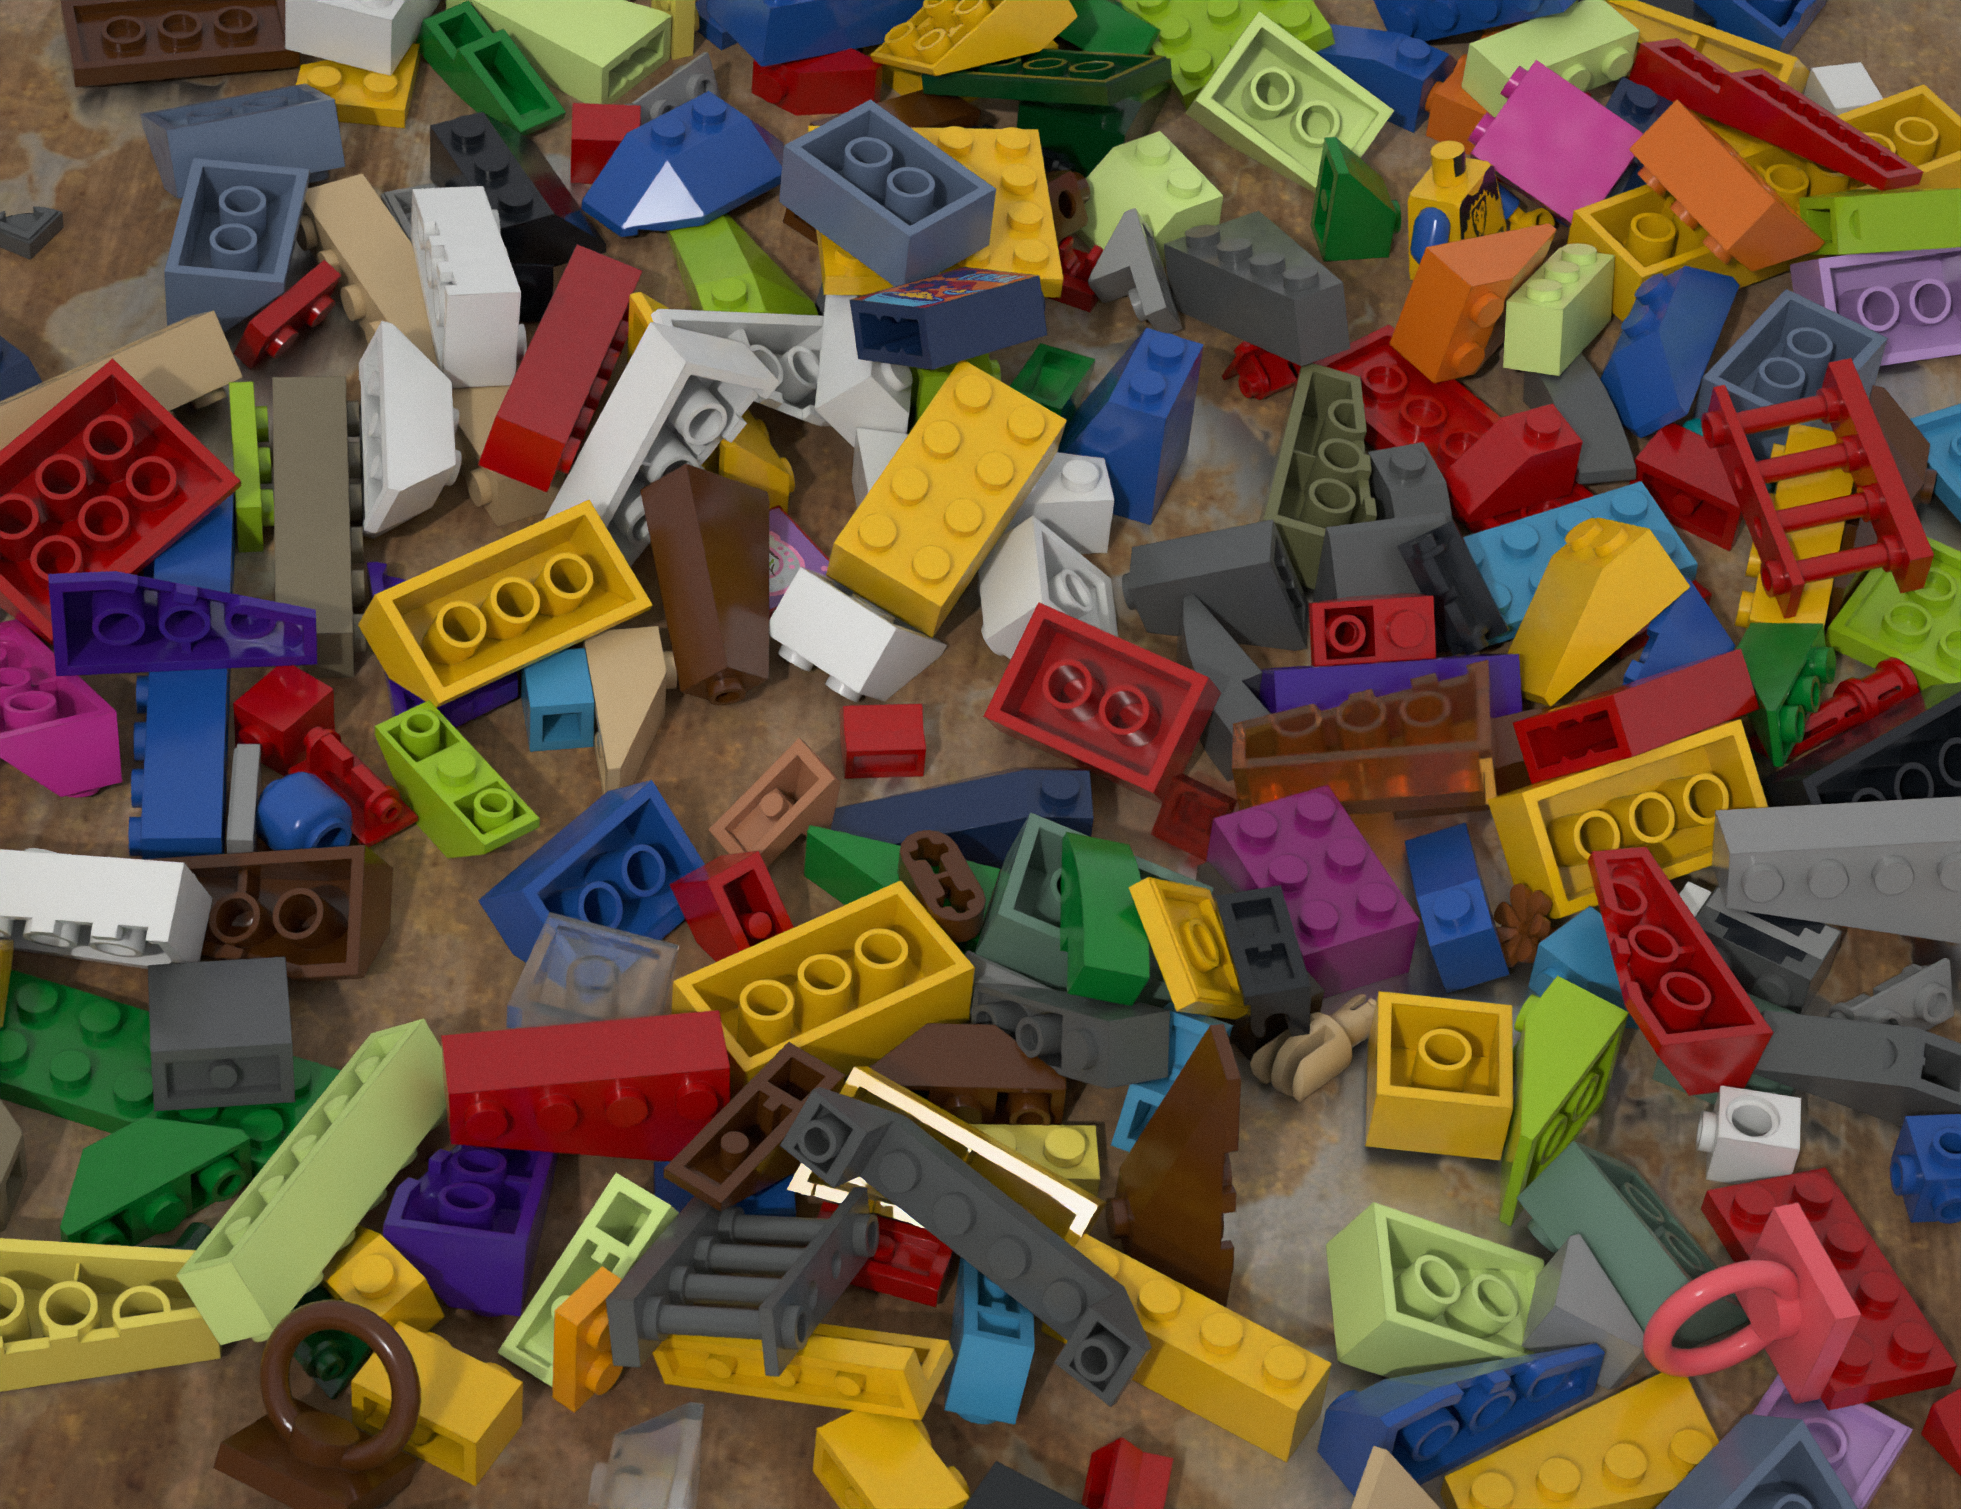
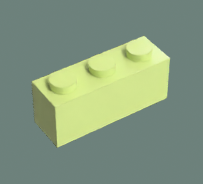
M1582 0L1572 4L1562 13L1535 18L1470 43L1461 88L1493 117H1496L1508 100L1500 93L1515 70L1521 66L1528 71L1535 60H1537L1582 92H1586L1609 82L1619 80L1622 76L1630 75L1640 31L1605 0Z
M1567 244L1562 248L1560 247L1507 300L1503 368L1560 376L1611 321L1615 255L1597 253V249L1588 244Z

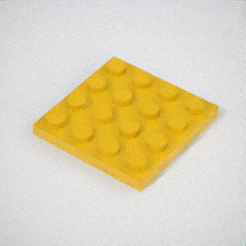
M808 126L807 133L820 126ZM958 126L946 128L910 127L996 188L989 245L939 274L962 267L1039 275L1041 291L1044 297L1061 298L1063 274L1038 130L1016 127L1003 129H976ZM816 229L824 295H867L894 287Z

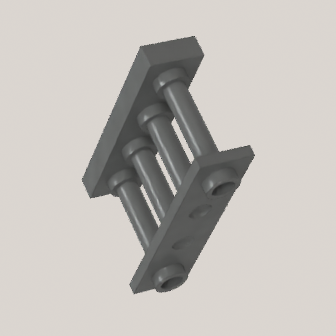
M853 1187L829 1219L746 1215L743 1208L737 1207V1203L720 1212L694 1196L606 1298L613 1366L642 1367L660 1343L666 1340L669 1334L762 1340L765 1376H780L798 1351L804 1349L810 1335L866 1261L873 1257L877 1251L879 1223L876 1215L869 1213L867 1188ZM743 1243L792 1245V1246H807V1247H806V1248H789V1247L753 1246V1245H743ZM719 1272L755 1275H773L783 1277L782 1279L761 1277L726 1276L718 1274ZM694 1303L755 1306L759 1307V1310L693 1305Z

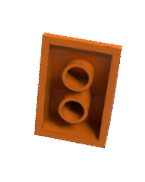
M1550 223L1426 247L1389 344L1433 383L1476 374L1504 342L1507 300L1543 265L1557 229Z

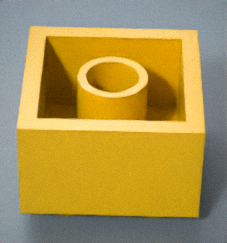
M1378 991L1367 1043L1365 1146L1501 1160L1513 1111L1512 1005Z

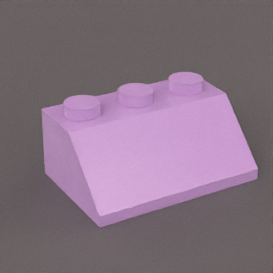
M1961 247L1849 254L1790 264L1794 293L1888 338L1880 366L1961 354Z

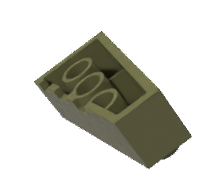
M1314 363L1301 366L1286 411L1259 522L1273 519L1301 586L1315 590L1326 527L1376 521L1377 510L1375 498H1371L1369 486L1372 469L1370 455H1366L1364 444L1367 429L1361 379L1359 376Z

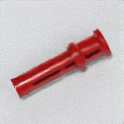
M1889 657L1877 664L1875 672L1861 679L1850 677L1840 682L1833 692V697L1821 702L1817 713H1811L1805 725L1802 742L1794 745L1786 762L1820 746L1822 743L1849 729L1856 728L1917 694L1919 687L1911 669L1900 659ZM1896 686H1899V687H1900V690H1898V689H1893V688H1895ZM1758 735L1750 737L1748 744L1756 769L1762 773L1774 771L1777 767L1773 766Z

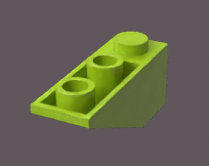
M1961 188L1892 189L1886 191L1879 189H1853L1799 198L1801 218L1825 241L1817 251L1805 255H1844L1961 247Z

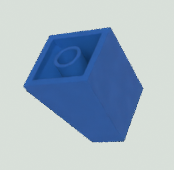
M1146 328L1076 410L1060 441L1057 452L1105 459L1114 496V515L1147 525L1152 524L1188 451L1204 344L1180 338L1174 334Z

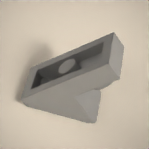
M1136 208L1124 212L1088 279V285L1103 303L1129 295L1130 302L1139 321L1142 322L1148 319L1157 331L1173 333L1183 329L1152 230Z

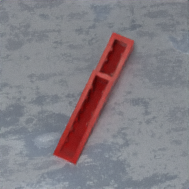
M1678 38L1640 43L1629 76V80L1644 85L1672 102L1678 100L1688 109L1879 190L1886 191L1919 185L1924 173L1922 170L1764 69L1759 68L1731 73Z

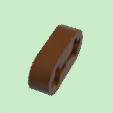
M924 830L908 835L901 843L897 872L899 881L901 880L954 943L966 942L976 937L982 929L986 898L983 889L957 844L949 836L938 831ZM931 866H939V873L935 874ZM948 898L952 906L944 907V899Z

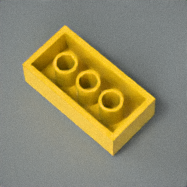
M966 360L958 362L833 543L826 576L930 638H933L1055 457L1067 420Z
M1741 719L1715 725L1631 758L1541 781L1487 799L1513 884L1521 883L1531 889L1532 893L1540 890L1551 898L1552 906L1545 917L1548 920L1562 918L1585 910L1589 906L1599 905L1587 862L1592 851L1647 847L1667 878L1671 880L1712 865L1715 810L1768 807Z
M900 880L674 980L671 1014L719 1010L730 1065L731 1101L788 1042L840 1071L847 1077L851 1074L854 1067L875 1064L927 1023L962 1024L968 1021L975 967Z

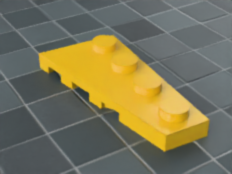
M1661 1372L1444 1476L1440 1494L1447 1509H1655L1719 1443V1440L1688 1378L1671 1376Z

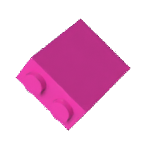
M1535 60L1528 71L1521 66L1515 70L1500 93L1508 99L1496 117L1486 113L1471 133L1468 141L1474 144L1475 147L1470 153V158L1491 163L1495 168L1496 177L1541 208L1548 210L1551 215L1570 227L1574 210L1602 201L1609 196L1635 159L1629 148L1643 133Z

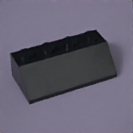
M1961 682L1931 685L1762 779L1760 782L1768 807L1960 797Z

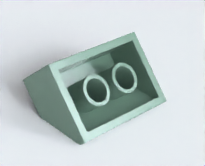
M1574 1140L1517 1197V1200L1532 1217L1527 1223L1530 1232L1551 1252L1556 1253L1569 1236L1576 1234L1582 1236L1643 1332L1654 1312L1668 1297L1693 1279L1718 1268L1635 1167ZM1735 1293L1708 1304L1688 1318L1675 1333L1671 1345L1676 1348L1689 1349L1746 1323L1749 1319Z

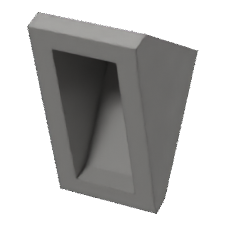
M1580 1234L1568 1237L1536 1278L1522 1346L1535 1353L1597 1343L1605 1352L1596 1384L1608 1390L1618 1388L1645 1357L1642 1343L1644 1332Z

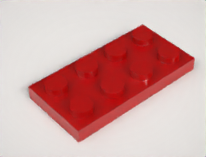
M1826 1168L1706 1191L1701 1211L1734 1263L1750 1259L1773 1207L1799 1203L1859 1309L1861 1317L1820 1397L1828 1411L1951 1384L1957 1368L1956 1363Z

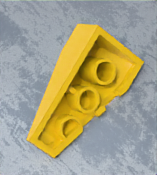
M1605 0L1640 31L1634 61L1640 43L1678 38L1731 73L1762 68L1801 94L1803 92L1810 71L1797 57L1638 0ZM1689 109L1726 140L1736 151L1765 142Z

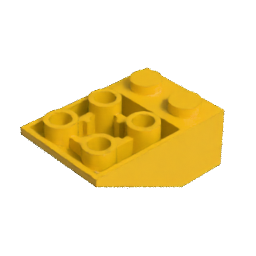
M924 0L923 7L907 22L893 27L886 34L885 42L870 57L876 63L933 76L943 75L1040 52L1073 22L1078 15L1069 0Z

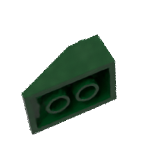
M1167 82L1159 83L1110 106L1021 100L1018 108L1016 128L1037 129L1042 147L1057 153L1067 154L1069 162L1076 164V172L1087 178L1113 147L1148 135L1171 93L1172 84Z

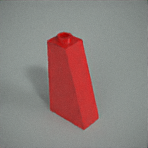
M1739 648L1693 661L1513 722V727L1531 784L1637 756L1760 709L1742 650Z

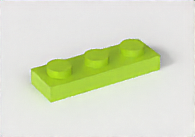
M253 381L229 382L234 475L241 480L242 485L235 491L239 553L264 552L263 526H274L273 489L260 488V484H272L270 447H258L260 442H269L267 406H255Z

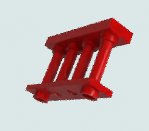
M1852 358L1828 363L1822 388L1816 391V396L1741 412L1735 411L1725 385L1713 387L1708 412L1703 413L1701 418L1704 440L1710 449H1717L1762 562L1760 575L1764 591L1769 598L1776 597L1784 619L1796 616L1805 584L1882 567L1885 572H1892L1900 594L1924 589L1934 553ZM1821 419L1824 424L1831 425L1837 439L1834 445L1756 461L1745 435ZM1841 468L1844 473H1851L1857 488L1856 494L1776 511L1765 484ZM1862 518L1864 522H1871L1878 538L1876 544L1796 561L1785 534Z

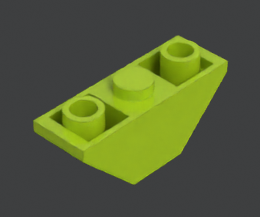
M430 700L375 726V737L404 803L418 815V821L415 822L416 825L447 859L485 855L540 827V818Z

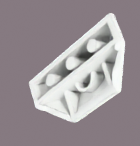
M381 321L359 361V381H361L359 429L363 536L372 539L430 509L444 485L451 486L455 482L462 459L461 452L455 449V433L459 423V410L453 408L452 381L394 324Z

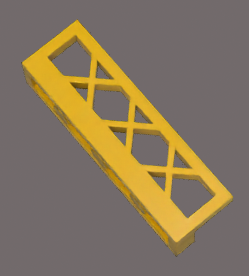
M821 1323L808 1338L804 1349L798 1351L780 1376H765L762 1340L669 1334L666 1340L662 1341L652 1353L665 1384L922 1420L954 1356L949 1340Z

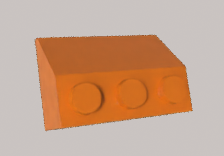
M1678 100L1629 148L1632 154L1644 165L1637 174L1661 197L1669 191L1676 198L1670 209L1692 230L1701 225L1709 233L1702 242L1726 265L1735 258L1753 272L1815 252L1825 243L1726 140Z

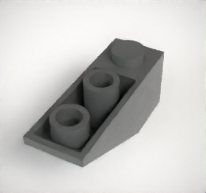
M982 982L973 984L971 1024L996 1025L1016 1040L1017 1045L1027 1057H1038L1059 1075L1106 1089L1168 1077L1170 1010L1137 1001L1132 1006L1071 995L1065 991Z
M1766 1010L1761 1012V1015L1774 1033L1753 1074L1899 1126L1903 1125L1905 1116L1961 1114V1043L1916 1027Z

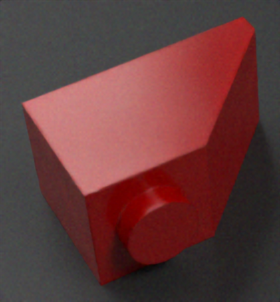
M853 48L837 53L761 67L753 59L752 94L795 116L841 114L852 110L870 99L875 103L880 102L883 64L873 62L871 57Z
M1553 403L1502 417L1442 474L1447 483L1449 500L1467 524L1570 495L1583 441Z
M1672 422L1661 428L1635 458L1636 479L1630 480L1629 485L1642 481L1671 524L1730 552L1736 544L1743 515L1717 449H1710L1703 436Z
M759 851L721 855L669 884L696 943L715 962L794 928Z

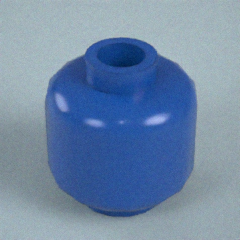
M302 771L289 774L271 782L262 791L256 808V834L273 851L341 847L350 844L353 823L351 807L316 775Z

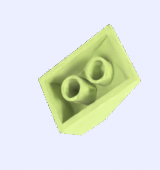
M1259 11L1185 113L1229 146L1315 193L1324 138H1338L1361 158L1394 110Z
M1376 1202L1370 1204L1326 1244L1337 1362L1387 1378H1396L1536 1354L1523 1347L1522 1341L1536 1278L1545 1267L1544 1259Z

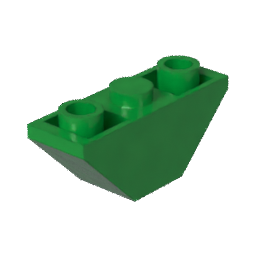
M142 1117L85 1147L82 1151L60 1225L61 1242L136 1246L156 1234H164L173 1230L182 1220L209 1205L232 1198L243 1187L252 1182L250 1138L242 1129Z

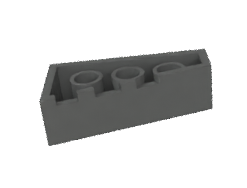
M1260 211L1216 226H1195L1186 230L1184 237L1164 243L1168 283L1177 311L1300 366L1350 349L1343 282Z

